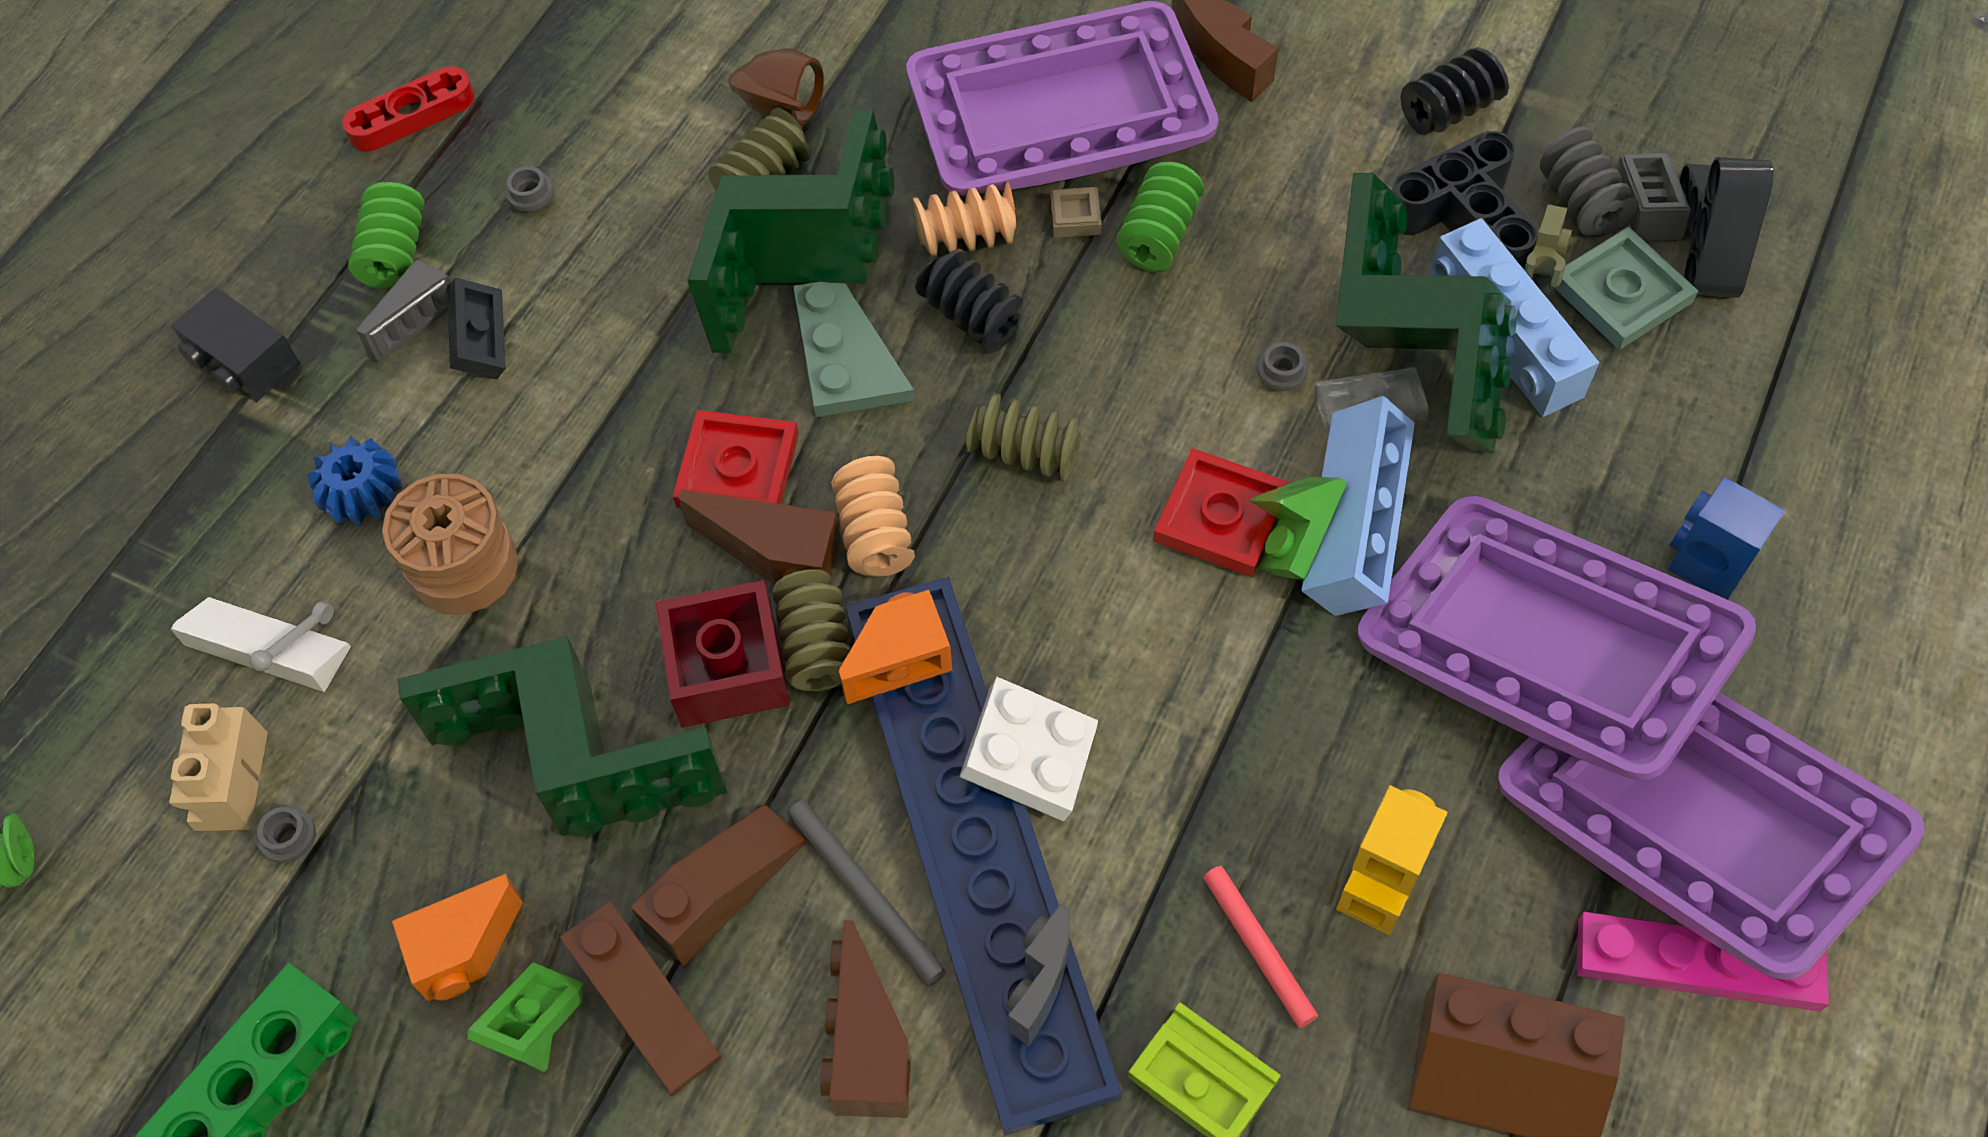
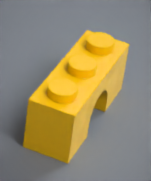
M1390 785L1360 846L1352 867L1353 871L1342 892L1336 910L1390 936L1448 812L1436 807L1433 800L1423 793L1410 789L1402 791Z

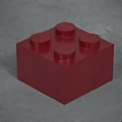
M765 580L655 602L670 700L681 728L790 706L774 614Z

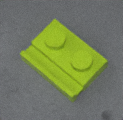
M1181 1002L1178 1003L1173 1014L1162 1025L1128 1071V1079L1206 1137H1240L1281 1076Z

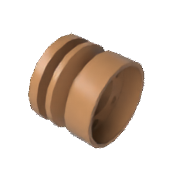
M461 474L432 475L415 481L398 493L387 509L382 528L386 548L393 557L397 567L402 571L403 577L412 592L426 607L442 614L466 615L487 608L505 594L514 580L519 559L514 541L506 524L502 521L492 495L478 481Z

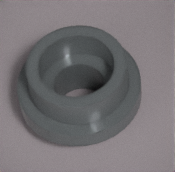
M523 166L515 169L508 176L505 196L510 206L514 209L524 212L535 211L544 207L551 200L553 186L550 178L540 169L533 166Z
M1278 342L1271 345L1260 355L1257 373L1260 380L1267 387L1278 391H1290L1304 383L1308 373V362L1298 346L1288 342ZM1276 368H1285L1288 371H1280Z
M278 807L272 809L262 817L258 824L256 834L257 846L261 853L273 862L288 863L295 861L305 855L312 847L316 837V826L313 819L300 808ZM296 830L291 839L280 844L284 833Z

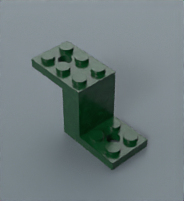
M874 109L854 110L837 175L721 176L687 279L712 353L732 352L737 333H741L744 329V309L748 297H753L755 283H866L870 263H876L878 258V230L884 229L886 226L887 196H893L895 187L892 167H886L885 164L887 148L885 131L878 129Z
M1353 173L1335 326L1367 348L1456 350L1447 435L1473 452L1495 453L1496 439H1502L1505 431L1506 417L1504 409L1500 408L1502 388L1509 386L1511 378V360L1505 355L1507 337L1514 336L1516 330L1517 311L1515 305H1511V300L1486 276L1401 275V257L1397 253L1399 234L1405 232L1407 225L1406 206L1374 173Z
M568 636L397 679L400 700L432 746L436 744L455 745L468 740L472 735L491 730L510 731L524 724L535 791L561 836L583 837L592 835L600 831L604 825L623 820L630 822L649 820L655 817L661 810L680 805L684 807L702 806L711 802L715 796L727 793L724 775L706 727L604 753L591 684Z

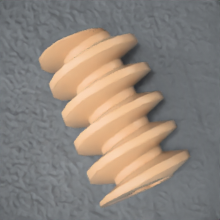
M1009 182L1005 184L1003 197L995 185H987L984 200H982L976 188H969L965 203L962 202L956 191H950L945 207L938 195L932 194L928 200L927 210L924 209L918 198H912L919 244L921 246L925 245L931 258L937 257L939 242H944L948 251L952 252L957 248L958 239L963 238L969 251H974L977 236L982 235L987 246L991 248L994 247L996 232H1001L1007 244L1013 243L1016 215Z
M867 456L851 461L835 473L831 482L833 494L836 496L837 512L840 514V527L844 532V546L848 550L846 553L848 565L854 572L864 576L881 577L893 575L908 567L915 558L914 551L908 549L912 543L911 535L905 529L907 526L906 514L901 512L903 500L897 494L899 483L898 479L893 476L895 465L892 460L882 456Z

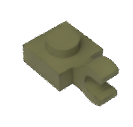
M1548 204L1535 248L1527 257L1524 271L1531 279L1534 273L1545 276L1551 275L1550 286L1558 287L1561 284L1566 266L1564 258L1572 230L1563 228L1568 208Z

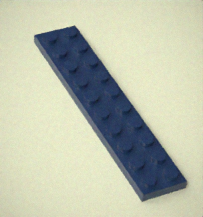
M946 577L845 605L854 641H856L876 606L886 603L890 598L901 593L910 592L916 594L929 590L950 644L953 671L872 696V701L1003 1134L1007 1136L1121 1100L1122 1092L1070 937L1066 968L1060 989L1042 1028L1030 1046L1009 1033L1008 1015L1011 1011L1006 1008L1007 1002L1024 978L1028 977L1032 981L1035 980L1034 976L1025 971L1026 948L1022 946L1023 940L1035 921L1042 915L1049 919L1059 904L1026 806L960 777L988 692L950 579Z

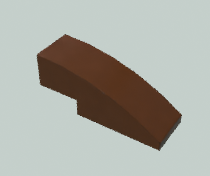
M1172 0L1171 9L1175 13L1192 51L1227 86L1253 102L1274 81L1278 48L1250 32L1252 15L1226 0Z

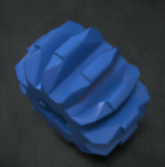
M350 436L346 445L341 448L330 443V454L328 456L314 457L316 470L307 474L308 484L312 489V499L319 510H323L324 513H328L330 518L339 525L350 519L352 523L360 527L365 516L370 514L381 520L380 508L382 506H390L396 497L394 492L403 488L401 484L402 478L396 468L398 464L393 455L388 453L386 449L382 450L380 445L375 443L372 438L360 444L358 440Z

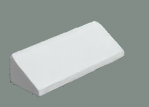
M208 597L178 619L171 627V631L184 646L252 668L249 660L253 652L268 649L296 626ZM309 630L275 656L270 668L263 672L325 692L351 646L347 642Z

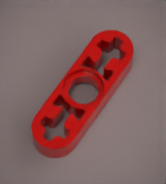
M451 66L444 67L353 107L343 117L342 125L354 148L360 151H374L467 109L473 103L475 93L468 74L463 69ZM454 88V91H448V89ZM432 96L433 101L429 102L428 98ZM406 104H420L419 109L411 114L398 113L400 108ZM389 115L391 120L386 121L385 117ZM369 125H370V127H371V128L366 129V130L363 129L364 127L369 126Z

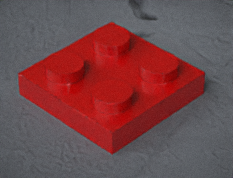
M697 410L673 493L675 506L681 508L679 502L681 489L782 504L799 435L797 422Z
M1192 448L1155 527L1153 542L1253 577L1265 550L1267 538L1273 531L1278 518L1256 506L1250 500L1258 495L1291 484V482Z

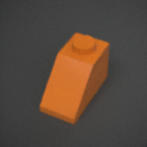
M926 590L916 594L910 592L901 593L874 608L839 669L843 694L847 704L953 671L950 644L930 591Z
M506 874L392 921L411 984L428 1002L434 999L443 1001L458 997L470 988L471 983L486 977L523 904L520 893Z

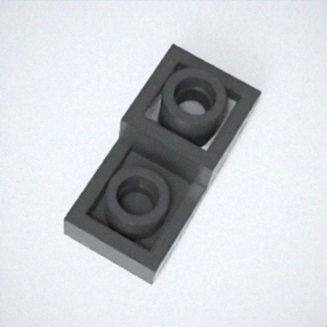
M1061 904L1049 919L1043 915L1040 916L1026 934L1022 946L1026 948L1025 971L1034 976L1035 980L1032 981L1028 977L1024 978L1016 987L1006 1005V1008L1011 1011L1008 1015L1009 1033L1030 1046L1042 1028L1052 1009L1066 968L1069 950L1070 910Z

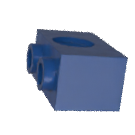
M1724 477L1712 495L1702 490L1684 518L1685 521L1669 544L1670 547L1678 552L1668 570L1697 587L1728 600L1786 510Z

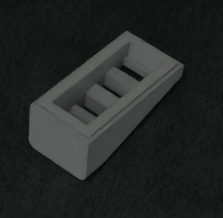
M1669 154L1620 155L1619 168L1622 183H1626L1631 190L1629 198H1637L1639 201L1638 210L1630 220L1632 230L1644 241H1673L1682 239L1691 209ZM1639 175H1659V176L1639 177Z
M416 260L356 328V332L371 360L379 363L448 312L447 289L451 282L444 272Z

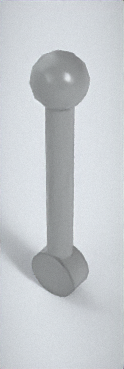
M324 601L318 602L312 610V615L268 649L253 652L249 660L251 667L261 672L268 670L275 656L318 623L327 624L333 617L334 607Z

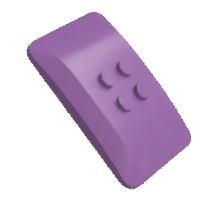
M1146 1L927 48L915 52L909 57L906 64L909 85L940 180L945 189L956 191L958 195H967L969 188H976L979 194H983L986 191L987 185L990 184L995 185L998 191H1004L1006 182H1009L1012 190L1127 166L1208 141L1216 134L1218 129V114L1176 15L1171 7L1162 2Z
M1479 496L1464 497L1456 500L1449 506L1391 580L1388 603L1370 607L1358 625L1359 641L1363 648L1407 675L1536 740L1603 769L1634 780H1650L1660 776L1669 767L1751 646L1756 633L1755 618L1749 610L1739 604Z
M1720 692L1669 767L1660 776L1650 780H1634L1621 776L1532 737H1529L1516 749L1499 769L1498 783L1501 793L1531 819L1653 906L1720 949L1774 979H1794L1809 971L1918 849L1925 833L1924 821L1920 814L1909 804Z

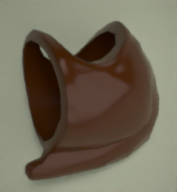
M782 48L780 50L765 51L756 55L748 63L735 70L728 78V83L731 90L739 95L748 107L762 116H770L772 110L779 107L794 117L800 126H803L812 118L821 102L824 90V73L818 59L809 57L795 49ZM810 65L815 75L814 89L810 100L804 106L800 101H797V93L804 69Z

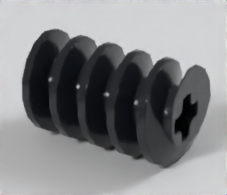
M1480 47L1471 48L1463 55L1452 58L1447 64L1439 65L1432 72H1426L1419 79L1412 80L1403 87L1400 100L1404 116L1418 134L1426 135L1430 132V129L1435 132H1444L1450 124L1460 123L1464 116H1472L1479 108H1487L1494 100L1503 99L1509 90L1508 76L1502 64L1492 53Z
M956 249L946 256L936 257L923 268L917 277L915 284L917 294L927 298L929 304L940 309L943 316L952 321L954 320L956 326L960 330L968 332L972 340L980 344L982 343L987 352L994 353L999 351L1009 342L1018 327L1023 298L1016 294L1008 297L1009 287L1003 283L994 285L995 276L988 271L980 274L981 265L974 260L967 262V253L961 249Z

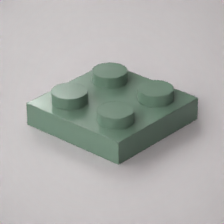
M1629 227L1567 264L1561 284L1558 287H1554L1618 350L1692 304L1698 293V290Z

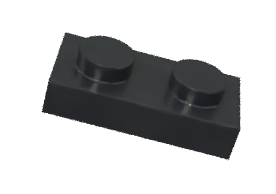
M455 277L447 289L450 369L498 379L506 369L502 289Z

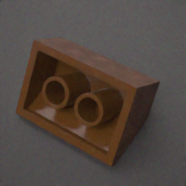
M1438 972L1426 993L1408 1110L1512 1137H1601L1619 1078L1625 1017Z

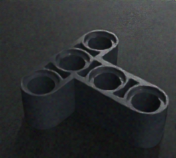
M1486 131L1398 175L1393 183L1392 191L1403 201L1402 204L1406 206L1407 225L1403 235L1419 234L1441 222L1451 232L1482 218L1519 265L1525 269L1527 257L1533 252L1538 234L1534 224L1502 191L1516 152L1512 139L1506 134L1497 131Z
M1716 157L1711 165L1689 163L1684 165L1679 182L1691 209L1687 226L1692 236L1684 278L1698 290L1697 295L1739 298L1743 294L1771 195L1774 173L1770 160Z

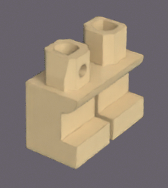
M215 703L189 704L185 706L181 722L184 730L178 758L174 759L171 773L173 785L169 804L180 809L189 810L187 823L194 831L251 830L259 782L255 778H260L268 732L244 707L220 708Z

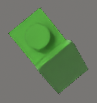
M1307 477L1251 498L1250 502L1280 519L1277 527L1267 538L1265 544L1266 552L1259 568L1275 577L1305 580L1347 482L1341 478Z
M533 962L468 1029L467 1039L503 1056L545 1072L549 1065L552 1035L583 1002L585 983Z

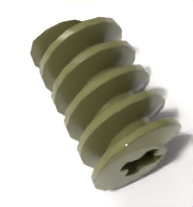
M777 107L772 110L770 116L763 118L756 128L751 129L746 134L745 139L738 141L732 151L725 153L719 163L712 165L709 168L708 175L711 184L717 190L721 176L786 175V172L795 173L799 168L798 160L802 162L808 161L812 153L801 126L795 118L787 111Z
M995 392L986 405L981 404L975 410L967 431L966 450L972 454L981 447L983 456L988 459L996 458L1001 452L1002 461L1010 466L1015 464L1021 457L1022 468L1026 471L1034 470L1040 463L1041 473L1049 478L1054 476L1060 468L1061 480L1066 482L1072 473L1079 451L1081 434L1078 428V417L1073 416L1065 428L1059 427V412L1053 410L1047 420L1041 422L1039 420V405L1036 404L1031 407L1024 417L1020 415L1019 399L1014 398L1006 411L1001 410V395Z
M809 569L794 572L777 581L772 590L774 601L777 604L775 609L776 617L780 623L778 627L780 641L783 642L781 652L783 660L786 662L784 665L785 676L790 685L800 691H824L842 686L839 669L851 650V647L845 644L849 634L847 627L842 625L846 616L844 608L839 606L843 600L841 589L834 585H829L831 582L830 574L823 570Z

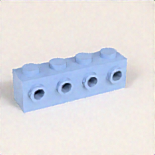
M1482 218L1440 236L1429 273L1431 276H1486L1511 300V305H1515L1517 325L1514 336L1507 337L1505 356L1511 360L1512 380L1543 418L1585 398L1599 361Z
M1384 396L1333 412L1322 477L1341 478L1347 482V485L1306 579L1303 580L1302 592L1334 616L1388 603L1415 422Z

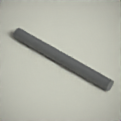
M805 800L795 803L789 809L787 815L927 986H931L940 980L946 972L942 965Z

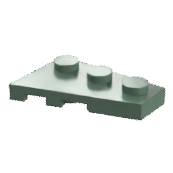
M815 282L793 286L816 417L915 401L913 387L845 283Z

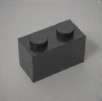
M217 287L171 325L183 343L178 347V350L190 364L198 370L205 366L212 370L211 373L216 381L229 393L234 395L236 392L241 391L256 403L300 364L284 334Z

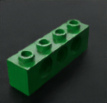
M288 962L135 1137H198L207 1131L208 1137H265L266 1128L282 1109L293 1105L304 1094L310 1082L309 1078L327 1057L337 1054L346 1045L351 1036L352 1027L359 1018L338 999ZM297 1032L293 1045L287 1051L277 1054V1047L280 1041L286 1035ZM253 1081L252 1091L243 1102L234 1105V1097L238 1089L245 1083Z

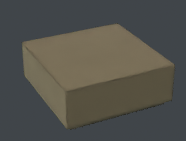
M1097 187L1050 190L1053 238L1101 235L1102 223Z

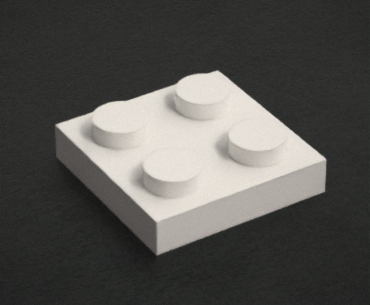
M996 677L989 689L960 777L1065 821L1073 810L1098 720Z

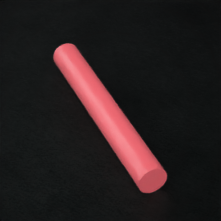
M1217 866L1203 876L1204 881L1297 1027L1302 1028L1313 1022L1319 1015L1223 866Z

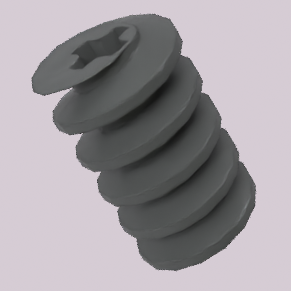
M1581 126L1563 133L1549 145L1540 160V170L1545 178L1549 179V184L1554 192L1558 193L1562 204L1568 208L1567 211L1572 219L1577 221V226L1581 233L1589 237L1603 236L1627 224L1637 212L1639 201L1637 198H1629L1631 194L1629 186L1626 183L1620 182L1622 177L1619 171L1611 168L1612 162L1608 155L1601 154L1603 149L1598 141L1592 140L1593 134L1588 127Z

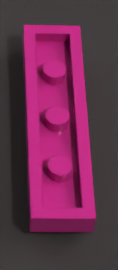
M1583 912L1578 919L1577 976L1820 1012L1829 1005L1827 950L1809 971L1802 976L1782 980L1774 979L1759 972L1686 926Z

